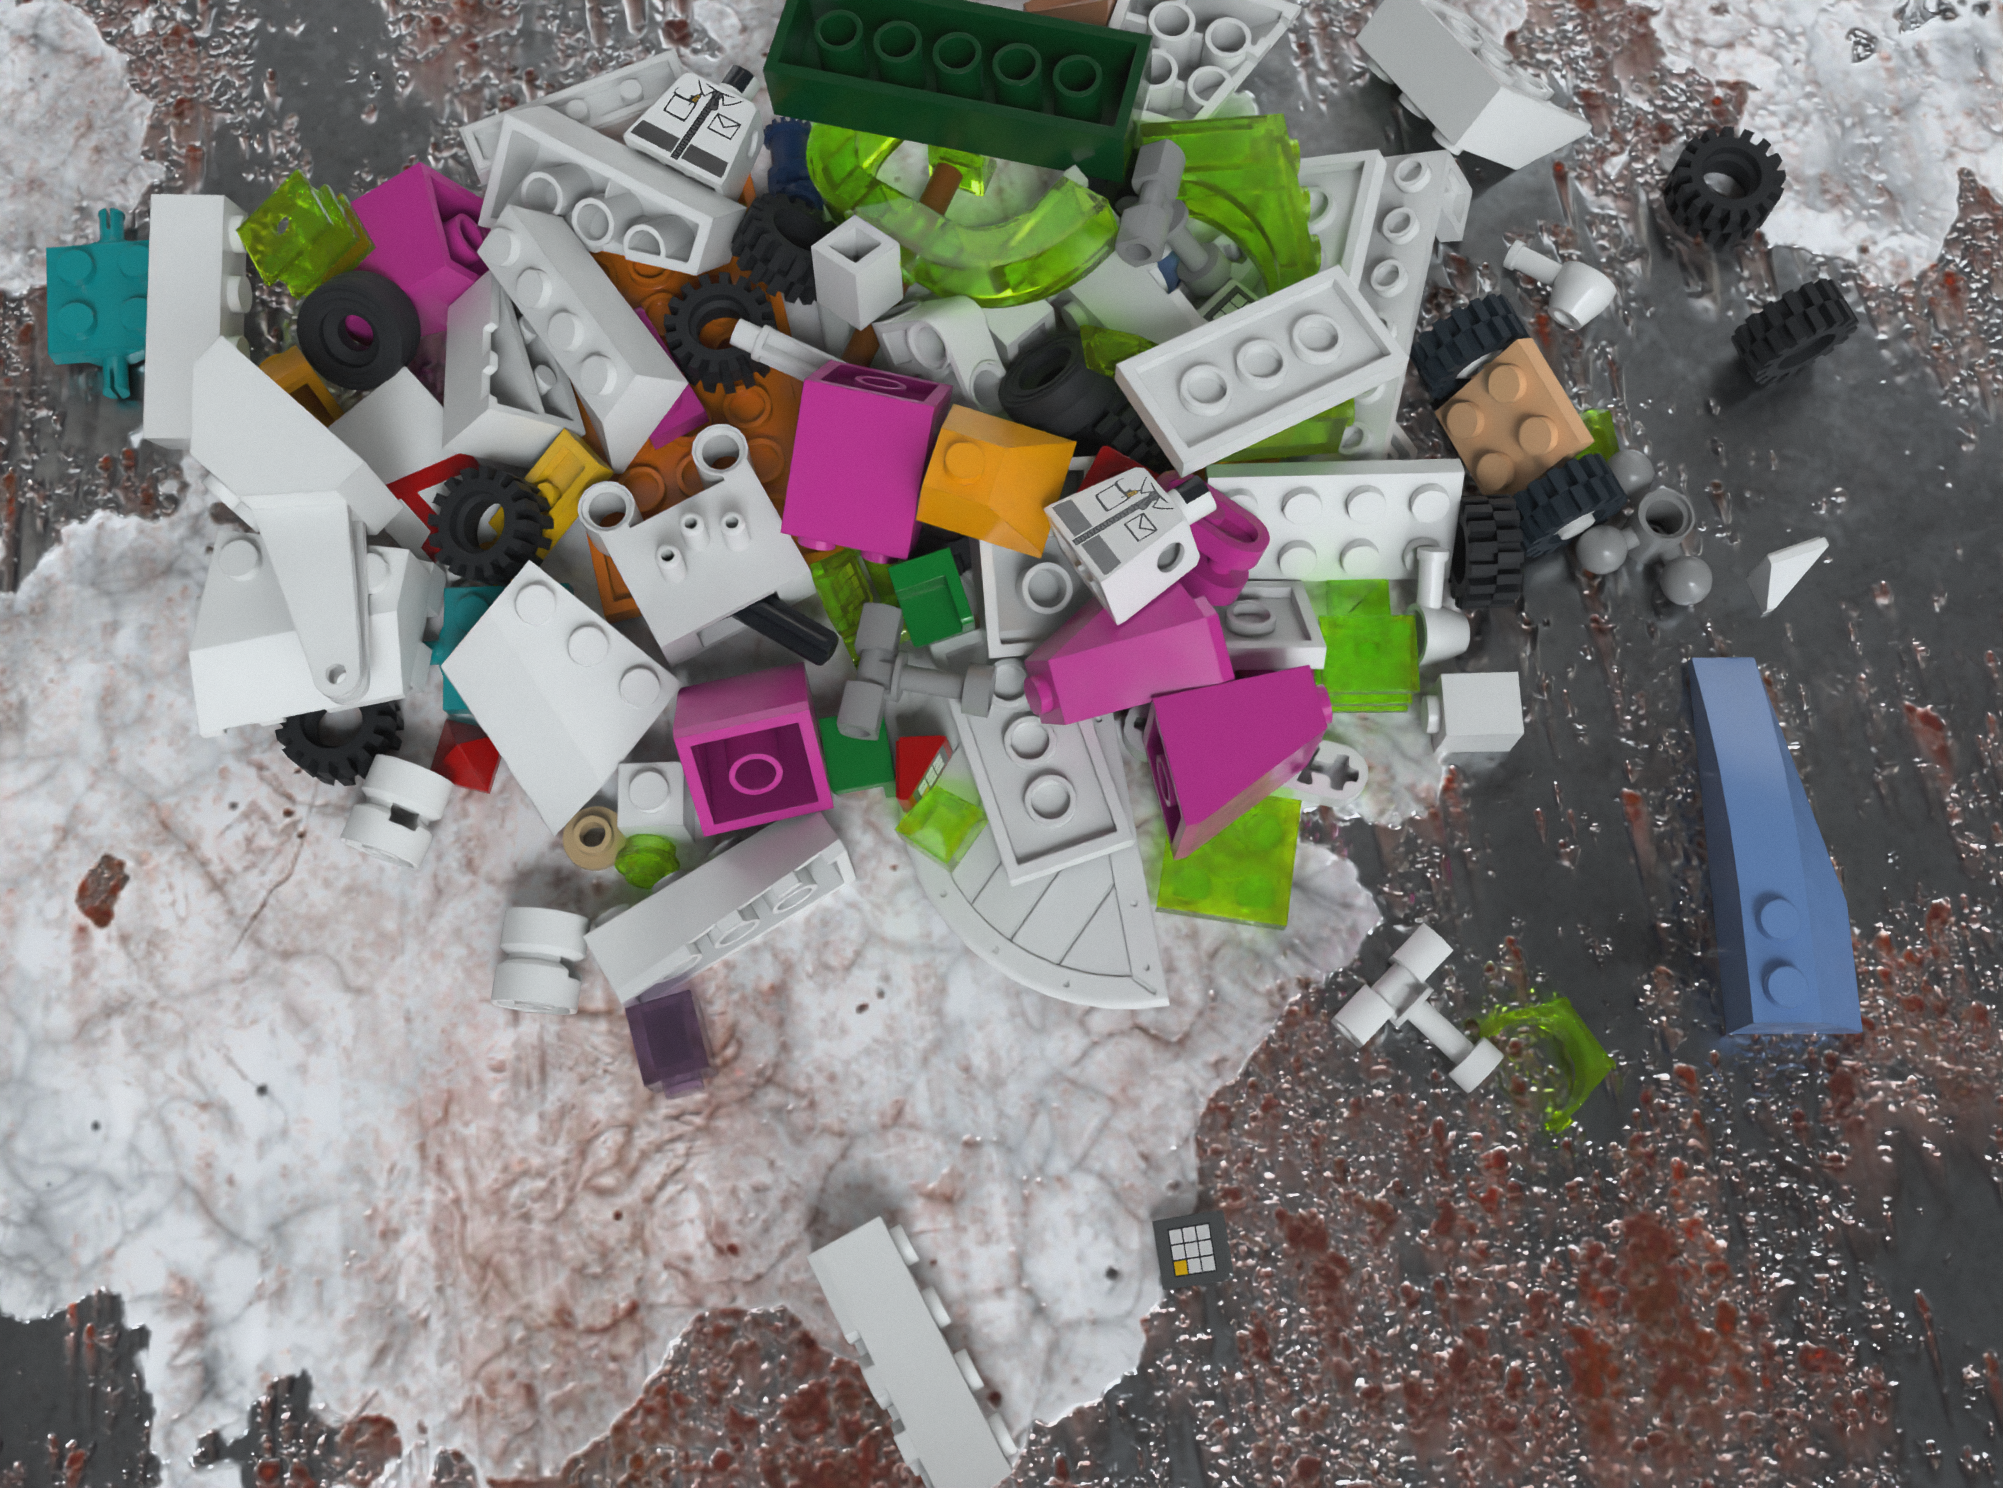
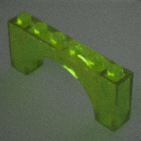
M1284 113L1140 124L1136 162L1141 146L1166 138L1176 143L1182 149L1186 163L1178 196L1175 198L1181 200L1187 206L1189 211L1188 217L1202 221L1219 230L1246 253L1258 270L1268 296L1318 273L1321 266L1320 239L1317 234L1309 233L1307 223L1309 222L1311 212L1310 193L1306 185L1299 186L1297 177L1300 169L1299 142L1297 138H1289ZM1354 397L1215 463L1338 453L1345 428L1351 427L1354 423Z

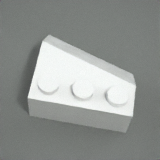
M1384 0L1355 39L1370 55L1369 60L1366 62L1369 69L1389 84L1396 83L1403 91L1399 96V101L1419 118H1428L1436 126L1432 132L1433 138L1455 155H1460L1465 150L1518 170L1585 136L1593 126L1579 113H1572L1549 103L1548 100L1555 93L1540 78H1535L1516 64L1512 63L1508 67L1507 64L1513 58L1512 54L1463 10L1442 0Z
M531 560L525 564L440 666L483 732L487 734L509 767V771L519 786L523 788L541 815V819L553 836L605 784L617 769L618 764H621L684 685Z

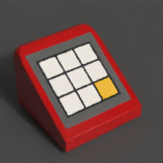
M946 736L899 737V741H896V799L907 816L918 814L952 756V748Z

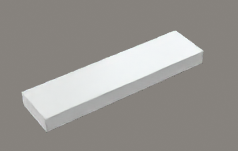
M674 48L460 127L459 131L483 186L488 184L506 112L546 105L612 138L625 133L682 74H685V71Z

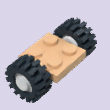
M1490 294L1482 301L1480 298L1471 300L1466 308L1461 309L1459 306L1450 311V317L1445 320L1439 318L1432 324L1434 329L1423 331L1417 337L1419 342L1412 344L1410 360L1434 399L1446 400L1451 396L1434 413L1483 495L1510 494L1511 498H1514L1516 501L1515 510H1519L1521 518L1518 529L1523 531V541L1520 542V547L1527 557H1538L1542 553L1546 555L1553 552L1560 545L1565 547L1571 544L1573 539L1581 536L1588 528L1607 522V517L1616 515L1621 510L1620 507L1627 503L1628 496L1600 453L1592 455V453L1586 454L1579 460L1574 458L1595 440L1505 295L1500 294L1496 297L1495 294Z

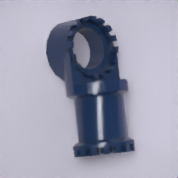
M784 116L780 117L781 122L773 119L772 125L768 124L766 129H763L765 136L763 144L766 149L770 150L772 166L767 173L769 193L774 198L778 193L787 194L790 203H793L796 198L805 201L806 206L811 207L813 210L816 207L824 214L821 219L826 222L820 172L817 165L812 162L810 146L814 143L815 138L813 126H811L809 121L803 123V120L798 119L796 121L795 118H790V121H786Z

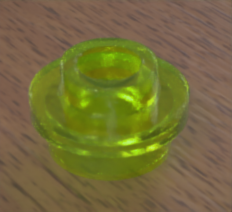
M636 834L628 837L624 848L617 851L614 862L616 870L625 876V880L629 884L642 889H651L654 884L665 876L680 870L681 864L676 857V846L663 837L651 834Z

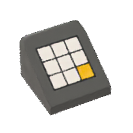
M1223 1210L1152 1221L1163 1290L1234 1280Z

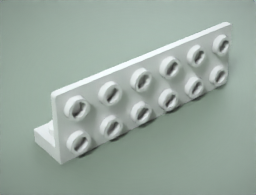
M1449 149L1384 157L1387 166L1358 291L1408 357L1410 356L1435 236L1440 243L1462 241L1473 191ZM1406 370L1404 374L1294 425L1279 463L1416 460L1417 448L1396 422Z

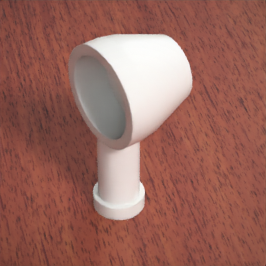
M1516 240L1513 243L1503 263V267L1511 271L1516 269L1552 287L1547 309L1548 314L1556 322L1570 329L1578 330L1586 325L1610 304L1616 294L1614 284L1595 268L1577 261H1567L1562 265L1527 248V244L1520 240Z
M1433 546L1417 548V559L1420 560L1416 603L1408 607L1403 622L1404 651L1409 663L1413 666L1438 664L1464 653L1469 646L1470 627L1466 616L1442 607L1445 561L1449 560L1450 552L1447 548Z

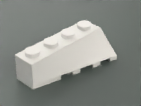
M546 105L505 113L478 226L492 229L507 204L562 217L590 252H610L623 255L626 260L691 275H699L730 263L732 257L731 247L733 246L731 241L745 216L747 207Z
M1073 165L1064 172L1026 244L1032 271L1027 276L1030 285L1048 303L1052 301L1059 308L1069 330H1079L1088 333L1098 344L1103 355L1109 360L1114 370H1116V364L1198 328L1207 322L1178 288L1168 294L1166 281L1157 267V262L1135 268L1119 257L1115 249V243L1121 219L1107 202L1098 207L1092 204L1088 199L1086 191L1088 179L1076 165Z
M151 194L143 438L167 449L190 450L192 363L221 335L250 360L249 344L244 337V313H248L252 305V289L246 277V253H250L253 249L254 231L248 213L225 195Z
M507 204L477 253L570 378L592 422L611 469L616 474H622L689 382L562 217Z
M820 811L765 823L766 828L745 840L741 836L730 838L716 846L708 854L710 861L688 874L685 870L675 871L654 884L651 888L653 895L633 907H630L629 904H621L599 916L594 922L596 929L585 934L583 938L620 1003L634 1014L856 880L857 878L845 846Z
M878 1216L806 1256L846 1340L850 1345L855 1344L861 1356L857 1360L873 1397L877 1400L882 1410H888L893 1420L890 1423L894 1434L893 1439L905 1464L908 1467L910 1466L915 1476L921 1475L927 1488H990L1012 1474L1013 1468L1007 1457L1017 1452L1018 1449L999 1412L986 1418L974 1395L975 1391L985 1385L966 1348L953 1354L941 1328L949 1325L952 1321L933 1285L923 1291L920 1290L909 1268L910 1265L920 1259L901 1223L889 1229L885 1220Z

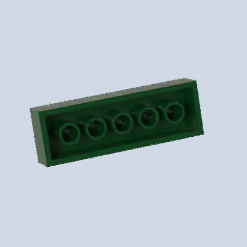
M786 0L763 67V74L774 115L1060 171H1066L1073 165H1076L1085 176L1123 183L1151 83L1153 35L966 0Z

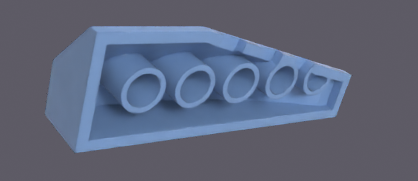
M1691 658L1688 661L1726 1034L1861 1033L1863 1029L1847 901L1755 658Z

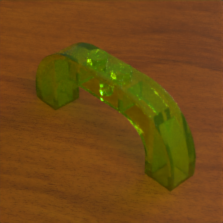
M813 123L807 142V167L811 180L832 221L837 226H840L853 215H856L898 241L901 258L898 264L902 272V282L909 286L918 283L942 298L957 295L967 296L974 300L981 308L996 309L1022 306L1043 300L1068 289L1092 273L1116 250L1115 243L1119 229L1108 199L1064 176L1038 202L1021 215L997 225L984 227L966 226L950 220L876 178L886 159L905 140Z

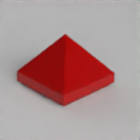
M446 719L430 770L448 779L456 787L490 794L501 755L480 726Z

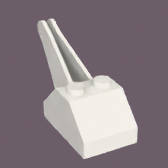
M221 335L192 363L190 454L210 472L201 483L254 531H260L304 651L314 686L334 703L340 705L354 704L366 695L371 681L366 535H377L404 506L361 457ZM346 673V677L344 678V680L340 683H337L338 677L341 674Z

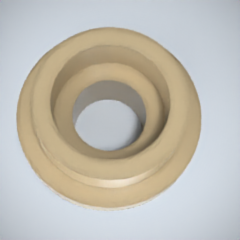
M588 807L577 812L566 824L563 832V846L567 856L574 864L589 871H600L612 867L623 857L628 846V840L617 828V813L605 807ZM596 827L603 828L605 830V838L601 844L595 847H588L584 844L585 834L590 829Z

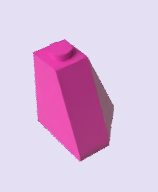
M1179 580L1118 626L1094 595L1024 660L1028 677L1024 680L1025 696L1033 713L1039 715L1041 724L1068 725L1150 703L1152 698L1212 686L1235 679L1218 613L1205 596L1193 599Z

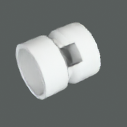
M376 754L361 788L368 799L366 803L353 806L339 840L375 858L401 867L419 870L434 837L427 827L428 823L442 818L455 785L443 776L414 763L384 754ZM391 811L404 816L400 824L389 821Z
M535 907L507 908L504 915L499 947L508 954V960L496 966L490 1003L524 1012L552 1015L576 1014L583 976L574 969V963L586 957L587 943L583 936L590 932L591 921L586 917L560 910Z

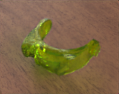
M1560 997L1534 1006L1512 1010L1500 1016L1495 1014L1479 1025L1482 1031L1478 1033L1481 1038H1489L1490 1036L1498 1035L1504 1027L1513 1024H1529L1551 1032L1565 1045L1575 1067L1573 1092L1567 1105L1562 1110L1552 1114L1551 1118L1543 1123L1548 1132L1554 1130L1556 1134L1574 1123L1570 1115L1581 1107L1590 1093L1615 1064L1611 1056L1607 1055L1571 1006V1002L1567 997Z

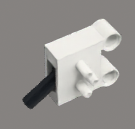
M715 424L706 427L698 433L693 441L691 453L705 490L645 521L630 491L617 482H599L584 491L578 504L580 521L597 550L613 560L671 668L749 627L817 666L824 665L833 656L839 641L838 635L790 607L816 593L811 571L791 535L780 533L782 520L756 476L746 438L739 429L728 424ZM732 456L737 458L735 464L723 470L711 468L713 462L721 457ZM614 512L625 513L623 520L612 527L599 526L602 519L608 514Z

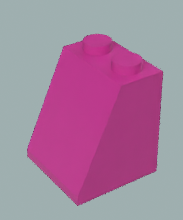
M416 163L309 227L315 252L314 264L320 274L321 283L324 284L332 277L348 271H369L382 275L399 286L411 300L420 322V337L446 331L448 307L489 270L477 253L491 230L490 228L478 226L484 200L424 163ZM355 315L347 316L345 328L349 337L365 346L371 345L373 342V331L370 325L361 317Z
M829 360L806 377L803 383L780 533L798 536V543L810 549L828 551L834 550L836 545L861 550L860 556L875 563L895 564L898 562V558L908 560L918 544L922 522L916 520L922 484L941 427L947 417L953 385Z
M804 661L682 687L678 691L673 738L704 837L834 808L816 709Z
M1310 665L1152 698L1142 740L1174 860L1188 857L1308 766L1328 728L1327 724L1331 723L1333 718L1328 691L1323 684L1315 685Z

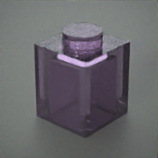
M690 989L625 1008L643 1085L655 1094L664 1091L665 1098L668 1100L677 1099L704 1090L703 1080L719 1075L700 1000Z

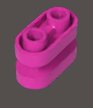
M1176 470L1162 473L1156 482L1167 493L1195 475L1189 474L1181 478ZM1204 482L1214 498L1217 509L1190 525L1200 559L1197 566L1186 573L1179 581L1194 599L1205 596L1211 605L1227 606L1234 603L1248 581V570L1258 564L1269 545L1270 535L1260 519Z

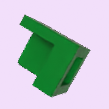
M949 547L887 568L900 609H902L909 636L915 648L920 649L975 630V621Z
M884 714L879 737L876 741L861 740L840 734L836 724L838 715L819 719L832 793L839 795L883 787L886 798L896 797V779Z

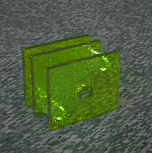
M298 168L236 229L264 283L271 287L277 280H280L287 285L293 298L298 300L303 295L306 298L313 290L332 277L343 272L353 271L376 248L347 196L341 192L336 196L327 184H324L319 190L312 187L304 172ZM284 217H288L287 229L282 234H278L279 222Z
M1415 615L1319 616L1318 625L1327 650L1324 669H1314L1315 685L1323 684L1326 687L1331 701L1332 713H1407L1408 706L1413 704L1412 694H1419L1420 692Z

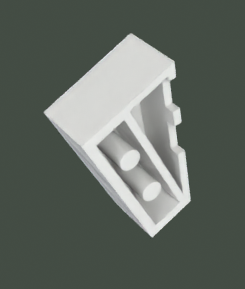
M489 269L448 307L442 449L532 469L564 428L580 437H583L586 431L568 375Z

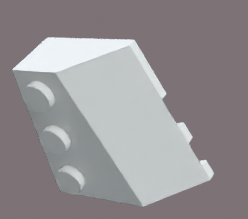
M1117 0L1108 27L1153 35L1151 83L1133 148L1140 149L1143 145L1166 138L1178 146L1193 142L1297 18L1302 6L1283 0Z
M218 530L188 651L199 735L205 739L227 734V729L255 723L264 727L287 722L286 717L324 709L329 713L407 698L432 581L431 576L411 550L366 545L371 681L368 692L360 701L351 705H340L331 701L314 686L304 651L261 534ZM343 673L338 677L337 683H340L344 680V678L346 677V673Z

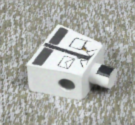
M737 65L730 67L718 85L693 72L682 74L626 131L623 136L626 146L738 202L763 146L765 137L760 110L751 102L760 90V84L752 73Z
M1135 467L1059 500L1044 508V512L1062 554L1118 626L1197 566L1200 555L1190 525L1212 513L1217 507L1211 492L1198 475L1166 493L1145 468Z

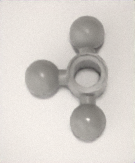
M1622 450L1615 453L1609 458L1607 464L1635 510L1620 531L1613 526L1603 524L1595 525L1585 530L1579 537L1576 545L1578 561L1586 570L1595 574H1608L1615 571L1623 564L1627 554L1635 561L1643 564L1663 562L1665 567L1661 573L1660 586L1664 595L1671 602L1684 606L1702 601L1712 587L1713 578L1711 570L1703 560L1694 556H1686L1680 546V543L1694 526L1695 513L1691 503L1685 496L1674 490L1658 489L1650 491L1649 488L1654 478V468L1650 459L1645 454L1636 450ZM1646 519L1655 520L1662 524L1668 535H1662L1653 531Z

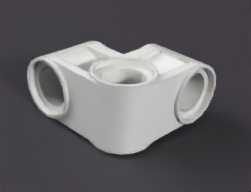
M957 295L921 302L920 300L910 301L890 308L871 323L891 373L910 377L922 374L924 380L953 385L949 410L953 404H957L992 416L1000 415L1005 411L1000 404L998 390L1007 372L1002 365L989 332L987 318L981 307L974 300L967 296Z

